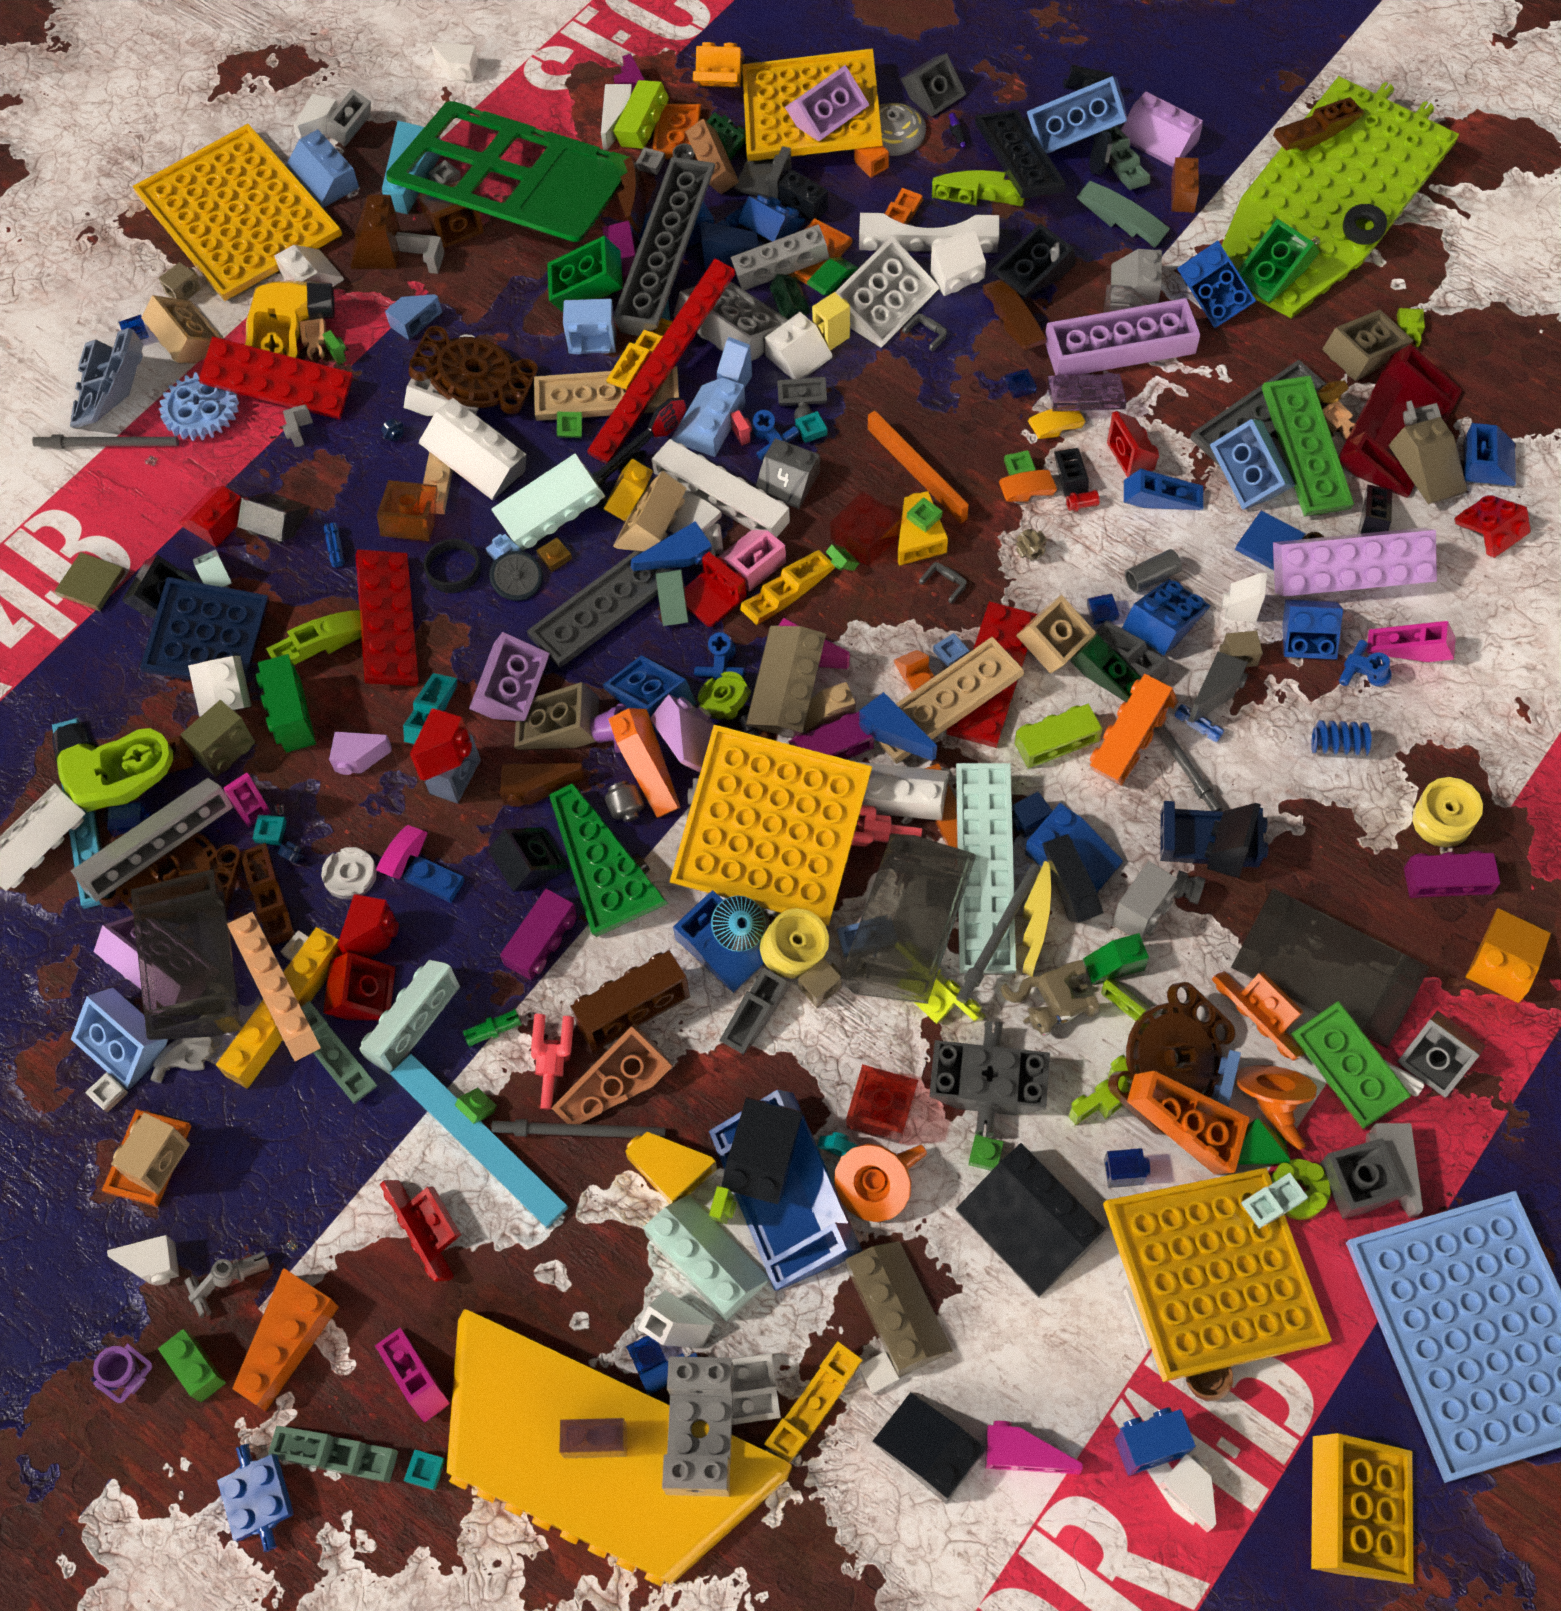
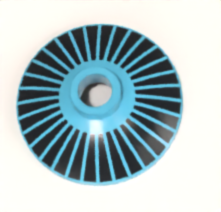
M732 896L721 901L715 908L711 918V928L715 939L724 948L736 952L746 951L753 948L761 940L765 931V917L760 906L752 899L744 896ZM739 918L745 920L744 928L738 926L737 921Z

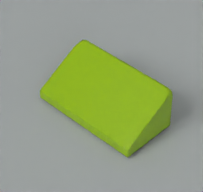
M1111 978L1106 979L1101 994L1134 1021L1151 1008L1117 980Z

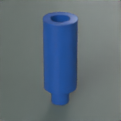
M695 1352V1353H693V1354H691V1355H689V1356H687V1357H698V1356H697V1354H696V1352ZM682 1353V1354H680V1355H678V1356H676V1357H685V1356H684V1354ZM668 1361L639 1375L649 1396L667 1387Z

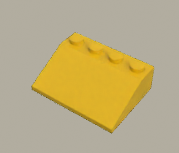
M1339 1433L1313 1436L1311 1569L1340 1575L1414 1584L1412 1451Z

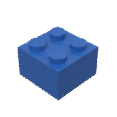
M1171 1407L1154 1412L1153 1417L1144 1422L1141 1417L1124 1422V1426L1120 1428V1432L1114 1439L1128 1476L1183 1458L1196 1447L1182 1410L1179 1409L1172 1412Z

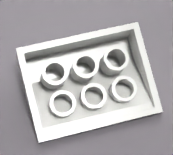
M891 236L835 293L841 298L846 299L850 305V328L881 348L940 287L896 239Z

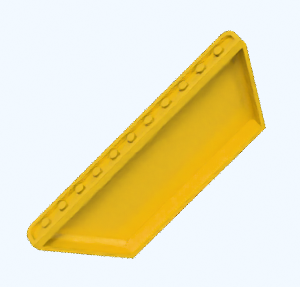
M464 1309L458 1319L446 1472L451 1476L449 1482L466 1490L468 1485L478 1489L477 1496L490 1503H494L495 1499L506 1503L504 1509L516 1516L521 1517L522 1513L525 1512L534 1517L532 1520L533 1524L547 1531L553 1526L562 1531L560 1534L561 1538L577 1545L578 1540H581L590 1545L588 1548L589 1552L605 1559L607 1554L618 1558L616 1565L632 1573L635 1567L646 1572L644 1579L662 1587L663 1582L672 1585L788 1479L792 1465L732 1435L729 1497L666 1495L662 1489L663 1459L664 1454H667L670 1405L474 1312ZM704 1421L694 1423L691 1429L692 1435L696 1438L705 1437L709 1432V1425Z

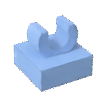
M499 534L492 540V544L486 548V551L495 561L506 552L521 551V549L506 534L503 536Z

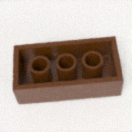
M668 950L665 953L660 952L653 955L647 963L640 967L635 966L628 969L624 976L619 979L605 982L596 992L580 996L570 1007L578 1029L594 1053L619 1039L634 1023L640 1027L689 999L690 992L686 975L671 951Z

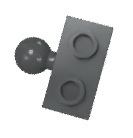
M825 377L777 380L779 407L798 405L794 412L795 419L813 413L812 409L808 407L809 404L827 403Z

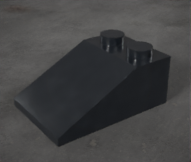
M1039 223L991 269V273L1026 298L1059 281L1076 265L1074 247Z
M746 1097L727 1159L721 1187L727 1188L734 1193L778 1205L784 1195L803 1112Z
M911 1392L872 1441L945 1504L982 1457L986 1449L963 1428Z

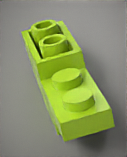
M984 170L961 171L934 177L932 181V198L976 205L978 199L1023 206L1025 199L1020 197L1010 180H1005V172Z
M360 610L335 613L299 625L287 631L288 638L266 648L271 659L289 654L294 665L323 650L330 654L361 638Z
M1124 1054L1117 1057L1110 1064L1111 1068L1108 1078L1114 1072L1128 1071ZM1121 1076L1118 1081V1087L1122 1092H1125L1128 1088V1082L1124 1076ZM1108 1079L1099 1083L1094 1088L1095 1092L1088 1097L1083 1094L1071 1103L1072 1107L1068 1117L1075 1126L1098 1110L1107 1119L1123 1106L1109 1091Z

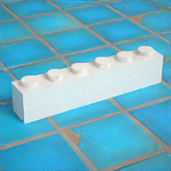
M669 439L652 458L654 474L659 475L664 471L687 488L685 492L709 502L719 509L721 513L750 530H768L777 538L790 522L789 507L784 502L775 500L763 490L752 487L744 479L733 476L722 466L712 464L704 456L693 453L681 443H676Z

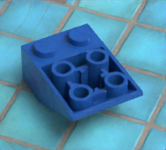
M1218 240L1177 268L1214 328H1217L1256 302Z
M1167 579L1133 604L1122 628L1144 640L1148 646L1165 656L1180 643L1211 605L1206 603L1199 595L1192 594L1183 588L1179 582Z
M712 890L673 926L674 936L679 944L734 993L765 963L760 953V941L753 948L741 952L728 950L717 942L712 932L711 918L715 908L723 899ZM739 918L737 924L740 928H744L745 922L742 918Z

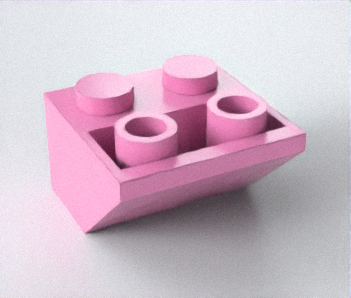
M751 530L718 557H721L732 571H737L744 577L746 590L750 592L786 563L785 545L768 530Z

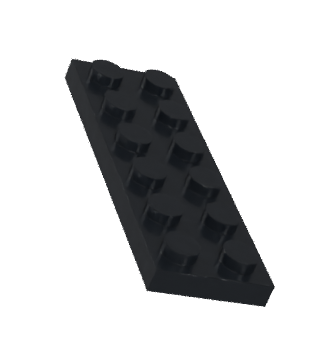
M1018 109L975 116L977 128L1021 198L1065 192V181Z

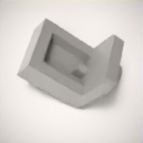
M1412 400L1407 401V411L1403 412L1405 426L1441 417L1437 403L1414 409Z
M307 405L284 410L286 424L282 426L286 438L292 439L295 447L304 445L299 427L313 422Z

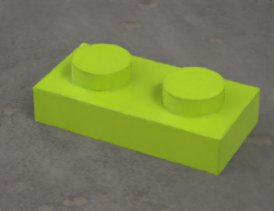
M720 1186L716 1188L709 1216L715 1222L727 1224L728 1218L733 1219L737 1201H734V1195L729 1189Z

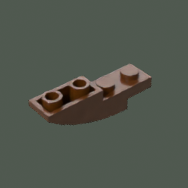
M1349 97L1316 108L1311 117L1276 128L1273 136L1286 151L1297 147L1302 152L1335 136L1359 119L1364 111Z

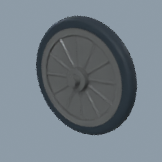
M510 551L500 555L493 562L489 574L493 589L503 598L512 601H522L532 597L538 592L543 581V572L539 562L530 554L521 551Z

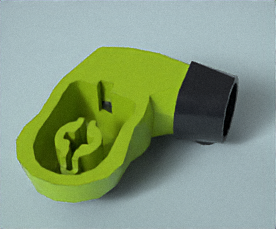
M83 723L67 724L58 728L52 736L54 757L64 790L76 805L87 812L127 804L136 799L147 789L159 782L168 773L173 762V750L161 733L151 728L138 729L117 741L101 746L98 745L91 728Z

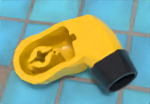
M286 280L258 286L255 289L247 315L245 345L296 358V343L300 335V322L320 318L325 320L335 317L332 283Z

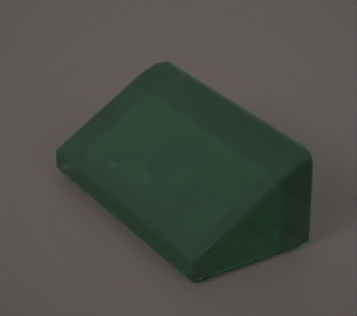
M777 274L770 284V290L780 314L788 320L799 312L803 315L809 314L811 311L797 278Z

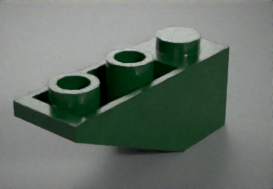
M1098 634L1093 636L1069 660L1088 679L1126 703L1132 695L1130 691L1134 682L1137 679L1141 680V677Z

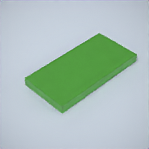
M1339 1001L1291 1033V1036L1362 1130L1411 1097V1094Z

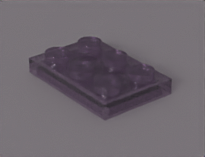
M1084 373L1080 375L1058 374L1056 376H1048L1047 386L1052 411L1126 409L1127 401L1120 374L1090 375Z

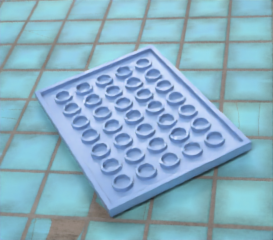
M1516 1191L1349 1239L1346 1242L1444 1483L1561 1448V1290Z

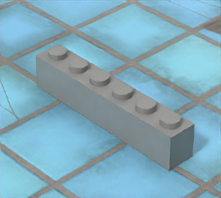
M206 778L72 869L71 873L84 892L97 902L229 811L233 806L222 787L211 779Z

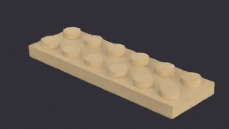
M674 366L644 413H653L668 398L679 397L677 366ZM611 371L534 377L536 421L557 420V411L582 412V418L610 416L627 390L607 383L606 379Z
M991 637L897 702L896 705L932 740L1024 676V671L1004 648ZM877 741L896 764L912 754Z

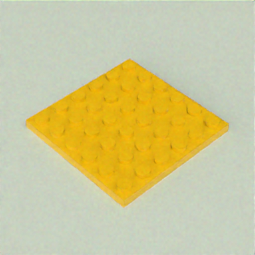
M873 49L742 64L748 161L773 159L775 155H779L782 146L791 148V156L883 146ZM846 65L868 101L869 106L822 140L817 141L795 125L785 107Z
M714 725L670 883L705 893H710L713 890L720 897L724 898L732 896L748 897L755 901L760 908L778 913L794 908L805 909L817 915L826 926H829L872 766Z
M1267 1167L1109 1199L1103 1203L1163 1382L1325 1345L1332 1341L1285 1215L1259 1229L1241 1204V1202L1264 1187L1273 1184Z

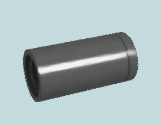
M1168 549L1126 569L1125 579L1130 589L1137 593L1181 572L1182 564L1177 553L1173 549Z

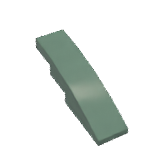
M1117 126L1102 131L1111 134L1112 149L1108 164L1129 190L1150 184V175L1140 166V157L1130 148V139Z
M1089 181L1076 197L1110 227L1116 223L1131 237H1134L1137 233L1154 248L1170 229L1133 201L1092 181Z
M276 1425L268 1455L276 1454L279 1460L390 1483L399 1451L368 1445L360 1441L337 1438L328 1434Z

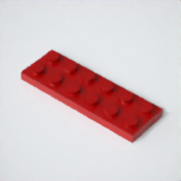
M212 336L198 381L203 385L292 408L307 405L311 413L341 420L353 374L352 372Z
M357 549L356 568L365 684L417 686L418 670L408 554Z
M989 601L973 650L993 637L1023 667L1028 648L1016 635L1038 614ZM1018 680L946 730V735L997 748Z

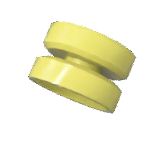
M1439 778L1428 784L1413 809L1412 821L1417 833L1432 845L1445 848L1457 846L1468 838L1483 812V803L1480 794L1471 784L1458 778Z
M799 908L785 910L765 930L760 940V953L763 962L773 973L784 978H798L824 957L829 946V935L825 924L814 913Z

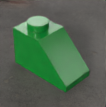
M1140 933L1112 940L1084 957L1083 963L1090 982L1094 985L1105 982L1106 979H1116L1145 971L1149 956Z

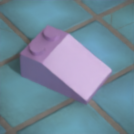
M668 694L650 717V720L679 762L701 772L714 726L710 719L711 714L701 706L698 708L693 707L683 697L677 699Z

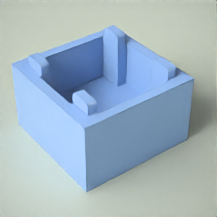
M612 299L564 300L563 326L569 354L616 352V324L613 319Z

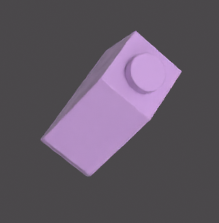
M335 732L329 761L334 771L340 774L362 773L389 754L392 746L387 735Z

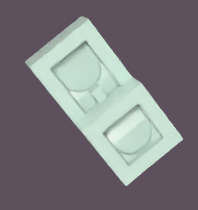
M1288 1173L1275 1183L1264 1187L1241 1202V1204L1260 1229L1306 1201L1308 1196L1291 1173Z

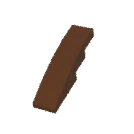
M629 157L624 160L628 173L620 177L625 189L618 192L617 195L626 218L636 234H639L642 230L646 212V188L641 171L633 158Z
M1002 280L983 285V294L993 303L994 312L1004 321L1005 331L1024 350L1047 343L1046 337L1037 321L1014 289Z
M263 843L241 851L249 889L253 895L257 913L261 919L265 937L270 947L291 939L295 935L294 927L267 844Z

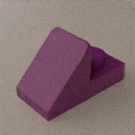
M630 53L622 56L624 65L621 66L622 73L614 76V83L632 84L633 92L638 80H644Z

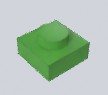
M331 330L322 334L326 347L336 363L339 365L345 362L346 358L343 351L346 350L342 339L340 337L336 338Z
M557 411V438H581L582 412Z
M1028 450L1004 456V463L1009 476L1036 470Z
M923 497L907 512V519L926 533L942 518L943 511Z
M831 544L826 551L832 558L831 563L839 570L854 571L860 564L845 547Z
M478 1087L458 1097L455 1106L473 1124L494 1114L497 1107Z
M975 1135L968 1165L992 1171L999 1163L1004 1142Z

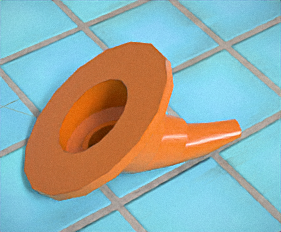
M1253 1065L1239 1070L1236 1073L1235 1080L1237 1086L1245 1093L1256 1098L1261 1111L1287 1142L1298 1150L1306 1148V1144L1294 1125L1295 1117L1293 1110L1297 1108L1298 1104L1310 1102L1316 1097L1317 1086L1314 1082L1299 1072L1271 1065Z
M874 1144L853 1147L841 1157L835 1169L834 1186L843 1205L850 1213L862 1220L881 1222L894 1218L904 1210L911 1196V1178L908 1169L927 1155L925 1147L919 1145L898 1154L884 1146Z

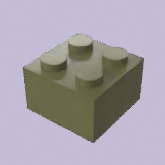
M221 699L180 734L194 758L215 777L227 771L232 763L241 755L247 753L255 743L242 718Z

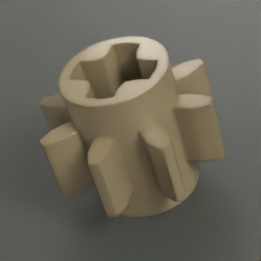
M1027 529L1017 537L1018 542L1016 545L1018 547L1016 551L1021 558L1026 556L1027 559L1035 560L1045 553L1047 538L1041 530L1036 532V530Z

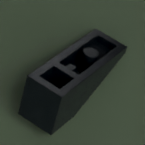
M1367 484L1358 534L1389 531L1392 519V489Z
M1069 834L1043 842L1042 846L1068 920L1080 923L1103 914L1104 912L1095 886Z

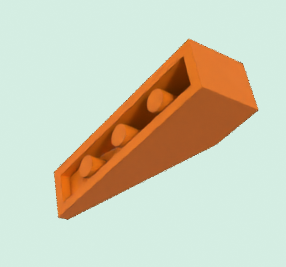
M628 708L608 718L616 743L656 817H662L681 808L647 709Z

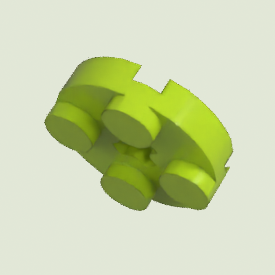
M724 672L721 673L722 677L716 680L712 677L701 687L698 693V701L700 706L711 714L710 718L732 720L746 703L751 690L740 674Z
M1292 1159L1290 1163H1281L1271 1177L1272 1183L1291 1173L1297 1182L1302 1183L1306 1187L1307 1191H1305V1194L1308 1196L1306 1201L1284 1215L1296 1220L1313 1218L1325 1208L1330 1198V1184L1323 1168L1319 1164L1303 1159Z

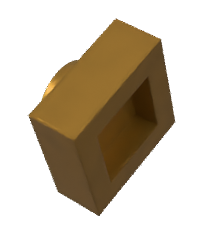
M1345 380L1327 383L1316 393L1320 403L1333 404L1342 398L1341 395L1349 388Z
M558 538L536 550L538 557L551 572L572 560L571 553Z

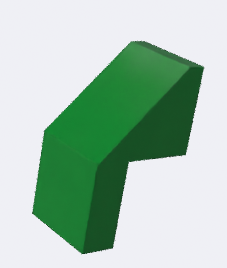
M832 257L810 277L807 285L824 296L830 295L839 289L843 278L851 277L859 268L842 257Z

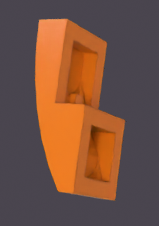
M901 188L896 200L889 204L885 215L907 225L921 205L923 196Z
M1050 470L1018 473L1002 478L999 481L1006 502H1028L1032 495H1054L1057 490Z

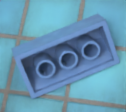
M1114 76L1027 111L1033 133L1046 154L1127 122L1124 99L1118 80Z

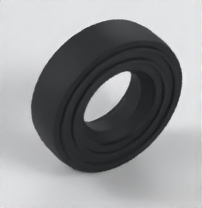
M1359 204L1352 207L1346 213L1343 221V231L1346 237L1352 242L1362 245L1372 244L1380 240L1387 227L1385 213L1379 207L1371 204ZM1368 219L1373 222L1374 227L1370 230H1363L1357 227L1356 221Z

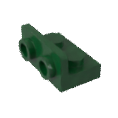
M714 112L707 122L717 131L731 161L744 144L746 145V131L740 126L737 129L732 126L734 123L726 115L720 117Z

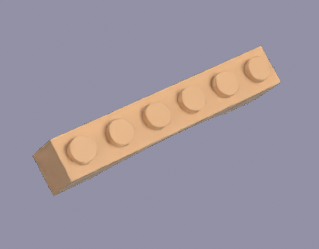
M253 912L228 923V928L294 1061L321 1049Z

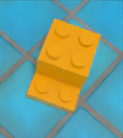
M703 42L702 46H696V71H693V81L697 86L741 87L742 62H744L743 50L736 43H724V47L715 46V43Z

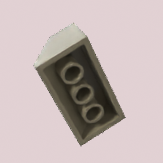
M770 626L746 726L789 738L800 736L803 733L826 633L802 626Z
M900 1241L873 1246L846 1259V1269L886 1354L899 1377L953 1352Z

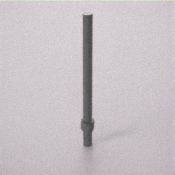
M52 434L51 437H33L32 443L34 447H52L53 449H64L65 447L178 446L179 439L178 437H64L63 434Z
M1165 724L1162 727L1155 726L1154 729L1194 785L1193 790L1197 796L1206 802L1211 811H1221L1222 806L1213 795L1212 787L1208 781H1204Z
M1031 864L974 967L969 968L964 977L965 983L956 997L959 1002L966 1004L974 988L979 987L982 982L984 970L1041 870L1039 865Z
M516 1119L515 1122L492 1121V1132L514 1133L515 1136L527 1137V1134L634 1138L650 1132L665 1138L666 1127L528 1122V1119Z

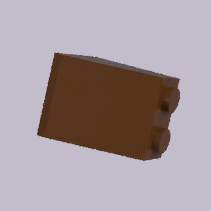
M460 180L447 184V186L455 187ZM418 195L422 213L434 235L441 237L443 248L484 233L479 211L430 195Z
M367 195L355 233L351 269H397L399 248L395 236L401 230L391 195Z

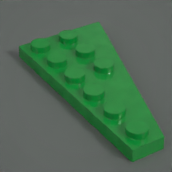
M570 784L549 795L592 935L599 937L669 904L575 785Z

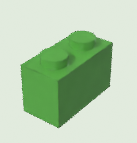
M182 1329L158 1348L188 1394L200 1403L226 1384L199 1342L185 1329Z

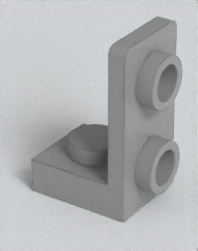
M397 232L395 238L399 251L423 254V260L427 263L429 273L438 274L445 253L441 237Z

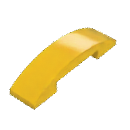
M837 1341L819 1366L820 1369L786 1417L782 1418L765 1442V1445L782 1459L791 1463L833 1407L863 1360Z

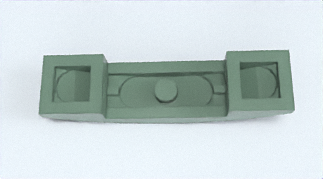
M309 1001L301 1009L321 1049L313 1053L355 1104L375 1089L377 1085Z

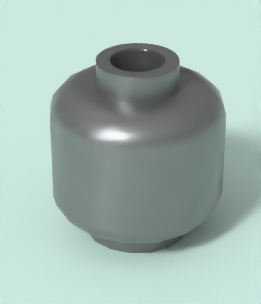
M622 781L608 788L609 792L605 796V801L611 816L614 819H623L625 823L639 817L638 812L644 807V802L637 786L629 784L628 781Z

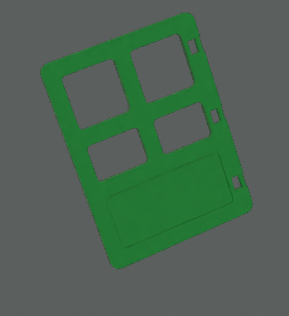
M448 101L387 170L386 179L395 185L569 241L579 242L584 239L621 186L622 180L620 177L628 173L624 160L629 158V156L613 151L609 152L600 149V147L550 131L546 132L534 126L487 111H480L462 103ZM455 118L499 131L483 152H477L437 139ZM516 138L547 146L531 168L500 159ZM426 152H433L472 165L455 187L409 174ZM489 172H496L521 180L504 203L475 195L473 192Z

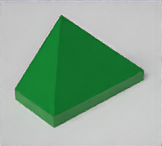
M1259 1118L1248 1124L1237 1165L1290 1163L1286 1143L1282 1136Z

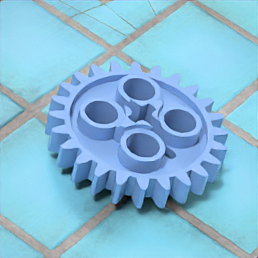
M194 372L191 379L185 375V381L183 382L177 379L176 387L169 385L170 393L163 392L165 399L160 400L162 406L159 408L160 417L168 431L172 430L174 436L180 434L183 440L188 435L192 441L197 436L204 440L206 434L213 438L214 431L223 433L221 427H230L228 420H235L234 413L239 412L237 407L239 401L236 393L200 384L197 372Z

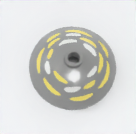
M884 103L879 105L882 144L889 151V156L903 155L915 150L923 142L926 134V124L922 115L914 108L901 103Z

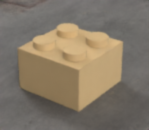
M1061 594L1036 615L1016 636L1051 674L1065 665L1096 632Z
M144 1112L141 1118L133 1123L130 1135L125 1143L120 1145L115 1151L111 1165L129 1181L158 1195L190 1143L173 1126Z

